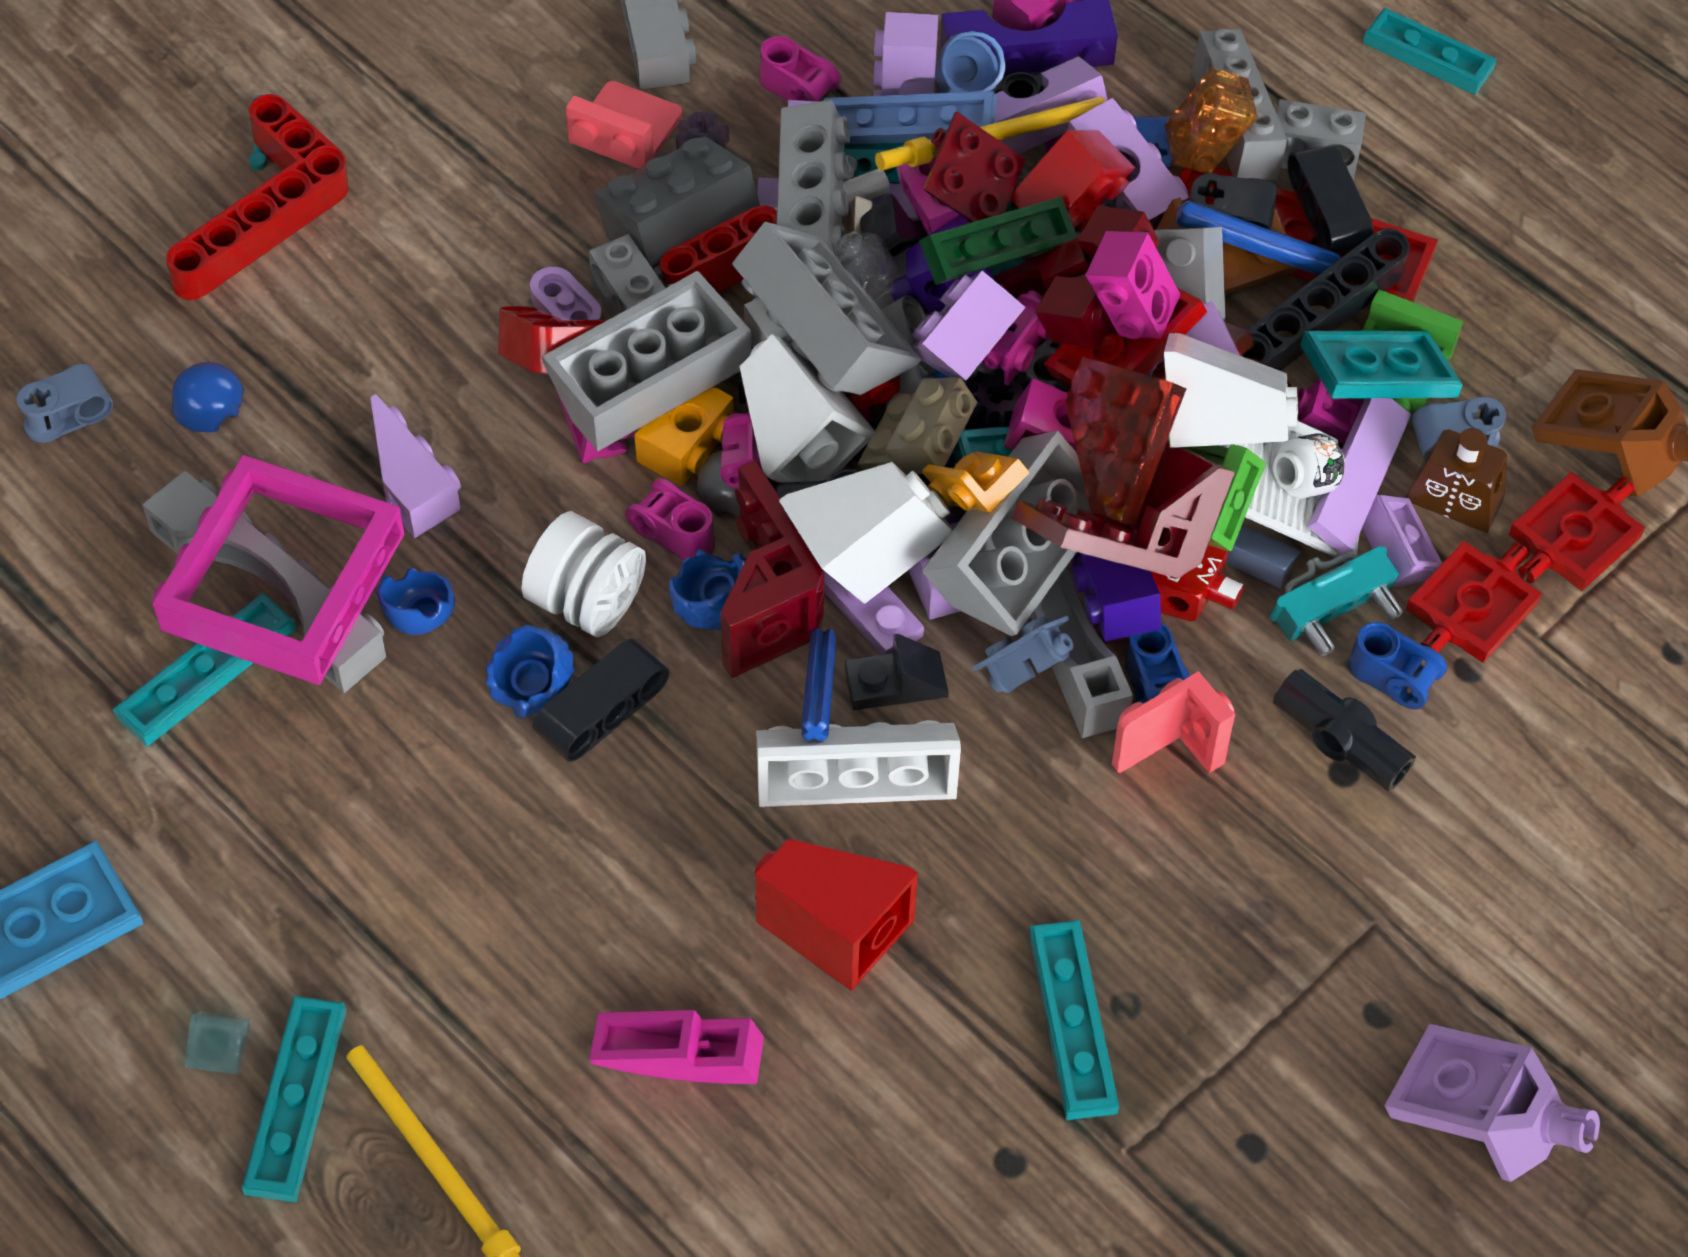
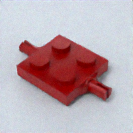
M1571 471L1520 516L1510 528L1508 535L1522 546H1525L1533 554L1531 559L1519 567L1518 573L1520 577L1524 579L1527 576L1526 582L1531 584L1543 572L1551 569L1559 573L1580 591H1583L1635 544L1643 534L1645 527L1628 515L1620 504L1630 494L1634 493L1635 486L1630 480L1626 484L1628 478L1620 477L1607 491H1603L1587 484Z
M1463 541L1408 599L1405 610L1430 626L1433 630L1420 644L1432 648L1439 653L1450 642L1459 646L1484 664L1540 601L1542 593L1523 581L1515 571L1528 558L1529 552L1527 548L1523 546L1520 549L1521 544L1515 542L1498 559L1483 554Z

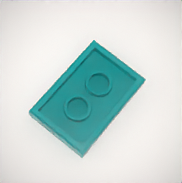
M1304 331L1300 346L1332 399L1458 398L1463 386L1428 331Z

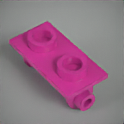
M1029 291L1027 294H1021L1017 300L1025 306V309L1010 326L1015 331L1012 332L1007 329L981 361L989 369H995L997 366L1004 369V384L1008 386L1019 371L1025 372L1034 358L1035 348L1042 338L1046 340L1050 338L1035 313L1037 306L1042 300V296L1035 291Z
M750 412L731 414L723 422L722 447L724 451H722L720 476L728 486L739 487L738 467L754 460L761 470L762 466Z

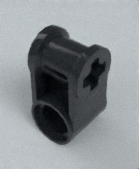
M1208 173L1199 176L1193 182L1190 201L1271 230L1277 186L1270 181L1259 178L1244 179ZM1210 184H1214V188H1209ZM1205 197H1213L1214 204H1206Z

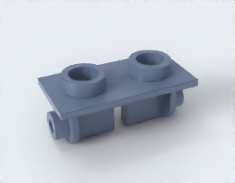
M1046 615L1029 622L1021 628L1020 631L1023 637L1013 642L1011 637H1007L985 649L988 658L973 666L974 672L987 667L991 673L989 678L991 687L999 693L1002 691L1010 693L1036 676L1028 659H1031L1038 674L1060 661L1066 660L1069 657V651L1073 649V642L1067 634L1061 633L1058 626L1069 620L1068 616L1049 622Z

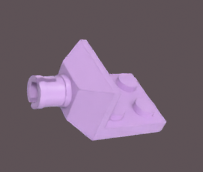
M1433 1024L1428 1025L1384 1105L1390 1118L1484 1142L1501 1179L1510 1182L1546 1160L1553 1145L1558 1144L1574 1148V1150L1588 1153L1593 1148L1592 1142L1583 1140V1137L1596 1141L1600 1127L1599 1116L1596 1111L1579 1109L1562 1103L1552 1080L1532 1047Z

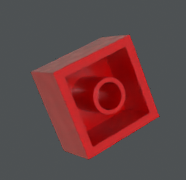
M1067 130L1013 191L1010 200L1020 209L1062 196L1075 232L1079 231L1082 233L1097 206H1101L1107 199H1115L1124 191L1129 184L1126 178L1135 167L1099 130Z

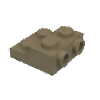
M960 377L922 379L915 393L895 394L858 462L862 471L893 462L906 475L911 471H914L916 474H923L922 470L928 464L945 467L977 404L976 399Z

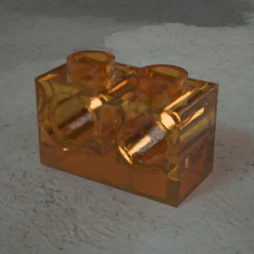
M1211 68L1164 125L1173 164L1206 174L1211 173L1258 119L1248 78Z

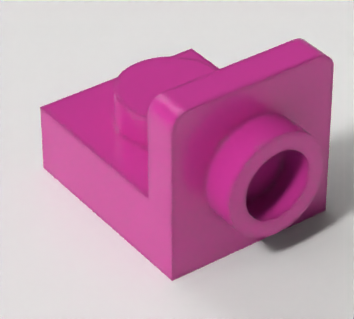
M1318 379L1307 389L1301 388L1297 392V420L1306 425L1310 424L1325 434L1338 439L1340 443L1345 444L1363 401L1358 398L1332 399L1321 379Z

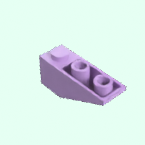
M375 394L370 397L386 501L400 507L403 526L415 539L461 510L458 495L461 484L450 466H441L435 460L428 442L421 435L415 437L407 429L406 421L400 411L395 406L388 408Z

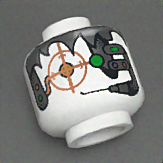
M1315 433L1285 441L1278 449L1273 463V473L1277 483L1290 496L1303 499L1334 491L1341 484L1344 475L1345 459L1340 447L1330 436Z

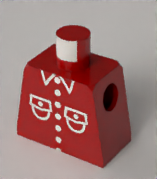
M1207 545L1201 564L1180 578L1150 571L1160 592L1161 613L1190 622L1196 621L1209 600L1233 611L1243 593L1244 584L1223 575L1229 551Z

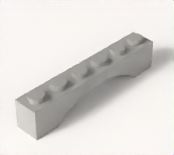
M185 470L142 504L150 531L178 554L180 548L184 544H189L198 530V522L205 508L212 507L219 495L218 491L208 481L203 480L199 482ZM244 511L213 560L250 572L274 587L288 601L297 614L304 628V637L333 586L328 588L319 581L315 571L307 562L302 559L295 561L291 558L274 535L268 532L263 535L257 530ZM367 613L358 616L325 675V678L343 693L347 692L386 658L382 638L384 631L375 618Z
M1065 567L1030 617L1033 621L1046 615L1049 622L1065 616L1069 618L1067 622L1058 626L1061 633H1065L1071 638L1073 649L1069 651V657L1066 660L1052 666V669L1082 738L1117 729L1120 715L1132 705L1133 694L1116 655L1106 647L1092 624L1089 623L1067 567Z

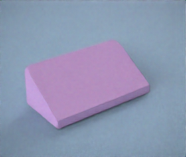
M1376 494L1362 530L1372 549L1378 546L1387 548L1386 556L1399 573L1392 587H1404L1426 581L1439 568L1442 561L1410 499Z

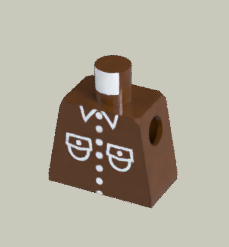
M1468 428L1461 433L1450 429L1443 430L1424 459L1406 498H1409L1412 504L1488 533L1505 497L1507 454L1502 449L1487 444L1486 435L1478 429Z

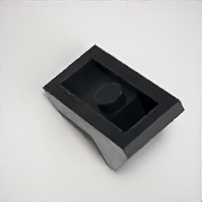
M892 193L879 201L860 219L861 234H877L893 257L928 236L920 220L913 221L912 218H909ZM868 236L870 244L875 246L874 239ZM877 239V240L875 241L876 246H877V245L880 246V245H879L880 242H879L878 239ZM881 247L875 248L872 259L865 257L867 263L874 260H879L878 263H884L890 260V257L886 255V252Z
M893 635V653L845 660V674L853 711L946 698L949 695L940 652L903 635Z

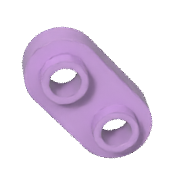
M546 267L537 271L530 280V294L532 303L536 308L562 320L602 319L600 304L567 270L560 267ZM557 294L555 297H550L549 295Z

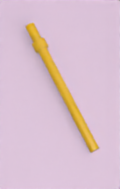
M1096 97L981 126L980 128L996 139L1003 140L1069 123V121L1104 103L1105 100L1102 97ZM919 137L905 141L902 147L876 153L875 163L880 171L906 164L910 167H917L930 163L932 158L936 157L938 153L935 151V145L931 143V139Z
M360 1045L353 1048L347 1054L346 1059L482 1241L481 1251L486 1257H520L519 1252L521 1248L508 1230L499 1229L365 1047Z

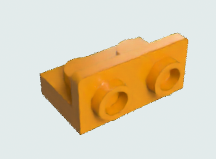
M978 451L963 457L955 465L954 469L928 464L922 470V473L930 481L928 485L929 491L934 490L947 507L953 505L961 507L966 511L972 509L991 513L1030 473L1018 458Z

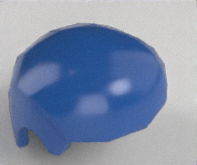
M210 361L200 362L186 368L176 378L172 389L171 411L177 422L191 431L216 432L219 430L224 419L231 415L234 418L237 417L243 399L244 388L238 376L224 365Z
M409 568L404 577L399 580H393L389 575H385L376 591L386 621L397 631L406 635L426 634L440 627L451 617L456 602L448 579L436 572H418L414 568Z

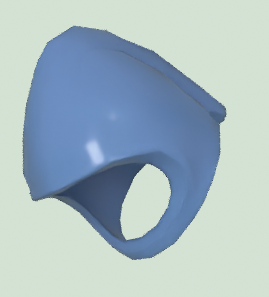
M975 31L950 36L949 40L939 51L936 60L935 80L938 85L937 93L994 90L1002 81L1005 72L1003 50L995 38ZM975 37H980L991 44L996 51L998 61L991 48L985 42Z

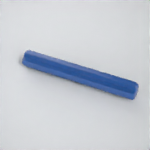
M1189 200L1180 204L1177 210L1175 221L1180 227H1222L1223 242L1316 275L1321 274L1341 259L1339 254Z
M817 628L812 631L810 636L801 723V735L808 742L814 738L822 742L829 735L836 654V633L830 628L826 631Z

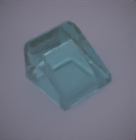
M207 1012L191 1015L185 1067L237 1074L249 1032L250 1018Z

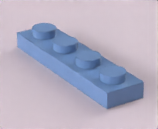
M994 91L824 98V101L833 100L840 117L845 116L847 118L850 129V142L844 143V145L905 143L907 140L919 137H926L930 140L937 129H948L955 112H959L979 127L993 124L996 120L998 101Z

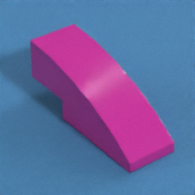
M695 1010L598 1013L589 1060L593 1065L657 1078L720 1084H757L764 1036L751 1018L701 1019Z

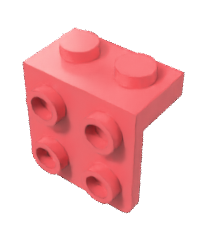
M610 81L604 85L593 102L573 96L566 106L569 143L640 169L659 153L682 119V108L678 104L622 83Z
M1199 671L1184 680L1177 678L1169 682L1160 691L1158 696L1144 704L1142 702L1134 703L1122 712L1117 724L1112 766L1118 773H1121L1180 738L1209 773L1224 765L1235 717L1232 703L1223 692H1216Z

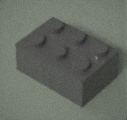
M706 136L690 139L681 148L665 156L649 160L644 167L628 175L616 177L607 186L594 192L607 238L613 241L629 234L651 267L658 265L664 253L671 248L751 208L760 206L750 165Z

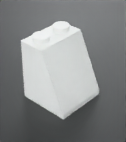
M1169 333L1164 350L1170 448L1288 441L1289 426H1298L1297 387H1287V373L1186 335Z
M774 334L758 343L752 349L750 356L739 366L762 471L767 477L779 483L829 480L833 474L840 471L869 442V439L875 432L843 391L836 393L825 387L818 379L817 374L819 371L812 362L798 354L792 347V344Z
M893 462L789 493L779 500L821 568L864 604L940 546L953 531L945 519L951 512L941 497L934 490L930 492L914 471L906 475Z

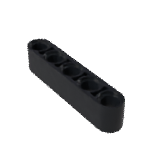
M1391 228L1375 232L1238 335L1234 340V344L1240 356L1255 357L1260 360L1258 362L1279 371L1283 370L1305 353L1300 346L1304 331H1334L1370 304L1378 289L1387 291L1403 277L1410 248L1406 236L1400 231ZM1379 255H1390L1395 259L1386 260L1382 259ZM1355 280L1361 283V285L1354 286L1345 281ZM1315 305L1324 306L1328 310L1316 311L1311 307ZM1288 331L1294 336L1282 337L1277 332Z

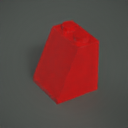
M788 839L776 852L773 850L768 851L761 858L754 871L756 881V922L850 991L858 985L915 920L918 872L909 866Z

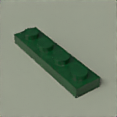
M1061 196L938 232L921 239L919 243L934 282L938 285L960 278L964 274L970 275L1048 251L1076 238L1077 235Z

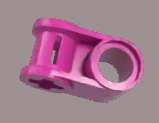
M774 36L765 40L761 45L759 81L767 91L775 93L786 101L820 102V99L828 91L832 92L840 86L841 76L837 68L830 61L813 54L796 44L792 39L785 36Z
M664 478L656 479L651 484V492L639 504H632L625 511L627 521L638 534L648 540H653L683 561L687 557L693 558L699 549L709 554H712L715 550L713 516L710 508L682 492L673 483Z

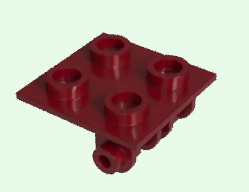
M955 112L948 129H937L931 138V143L935 145V151L938 154L923 190L971 223L1003 214L1026 159L959 112Z

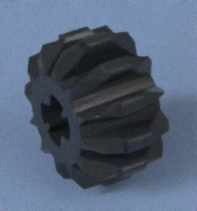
M997 367L993 370L991 376L978 371L976 377H974V382H966L965 384L977 401L965 426L966 430L1009 427L1015 403L1030 383V380L1018 381V376L1016 375L1008 386L1004 384V375L999 372Z

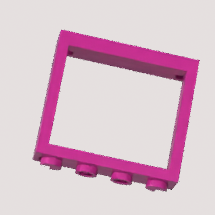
M242 455L235 469L228 471L224 476L220 493L212 507H207L202 512L198 522V530L189 544H184L180 548L176 557L175 568L167 581H162L154 592L152 606L154 607L161 631L320 686L405 534L400 507ZM254 493L365 529L302 641L189 603V600Z

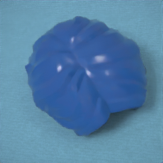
M699 549L693 558L687 557L683 561L681 570L676 577L669 579V594L672 600V608L674 613L678 614L683 622L703 630H721V610L746 561L742 553L733 555L731 557L733 561H724L721 557Z
M528 624L515 628L503 641L497 643L492 658L485 669L487 672L485 683L488 685L489 693L493 700L505 706L513 707L514 714L520 719L538 713L551 699L563 691L571 681L575 668H573V654L568 649L569 645L567 642L562 641L561 636L548 631L547 628L540 629L538 626L532 627Z

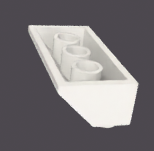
M926 720L909 725H890L884 722H876L868 726L841 727L836 724H829V735L822 742L815 738L808 742L801 735L802 729H792L787 726H776L769 730H756L759 807L956 799L961 745L954 723H939L933 720Z

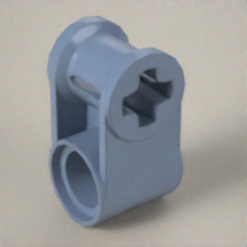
M87 364L73 365L63 372L29 383L21 388L16 398L19 410L26 416L23 423L26 435L31 440L41 443L54 441L87 425L97 424L104 420L113 409L111 397L94 369ZM34 395L37 397L39 408L33 402ZM44 416L50 422L49 429L46 427Z
M1478 397L1446 404L1434 403L1418 409L1412 415L1411 423L1423 460L1442 431L1446 429L1458 433L1468 428L1478 429L1485 435H1488L1487 444L1498 447L1500 442L1499 430L1505 423L1506 410L1500 402L1490 397ZM1481 409L1479 419H1476L1477 412Z

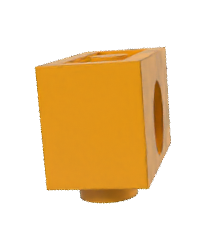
M713 386L640 427L635 433L636 461L682 487L693 473L698 474L710 453L720 442L722 443L723 422L734 413V397Z

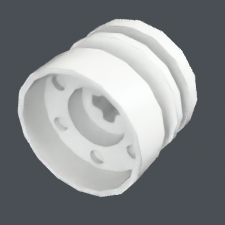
M573 511L563 513L548 526L528 559L521 587L523 597L555 615L564 612L565 621L577 627L581 626V630L597 638L601 637L618 623L636 596L645 572L647 561L645 550L630 542L625 543L623 538L614 533L604 536L602 527Z

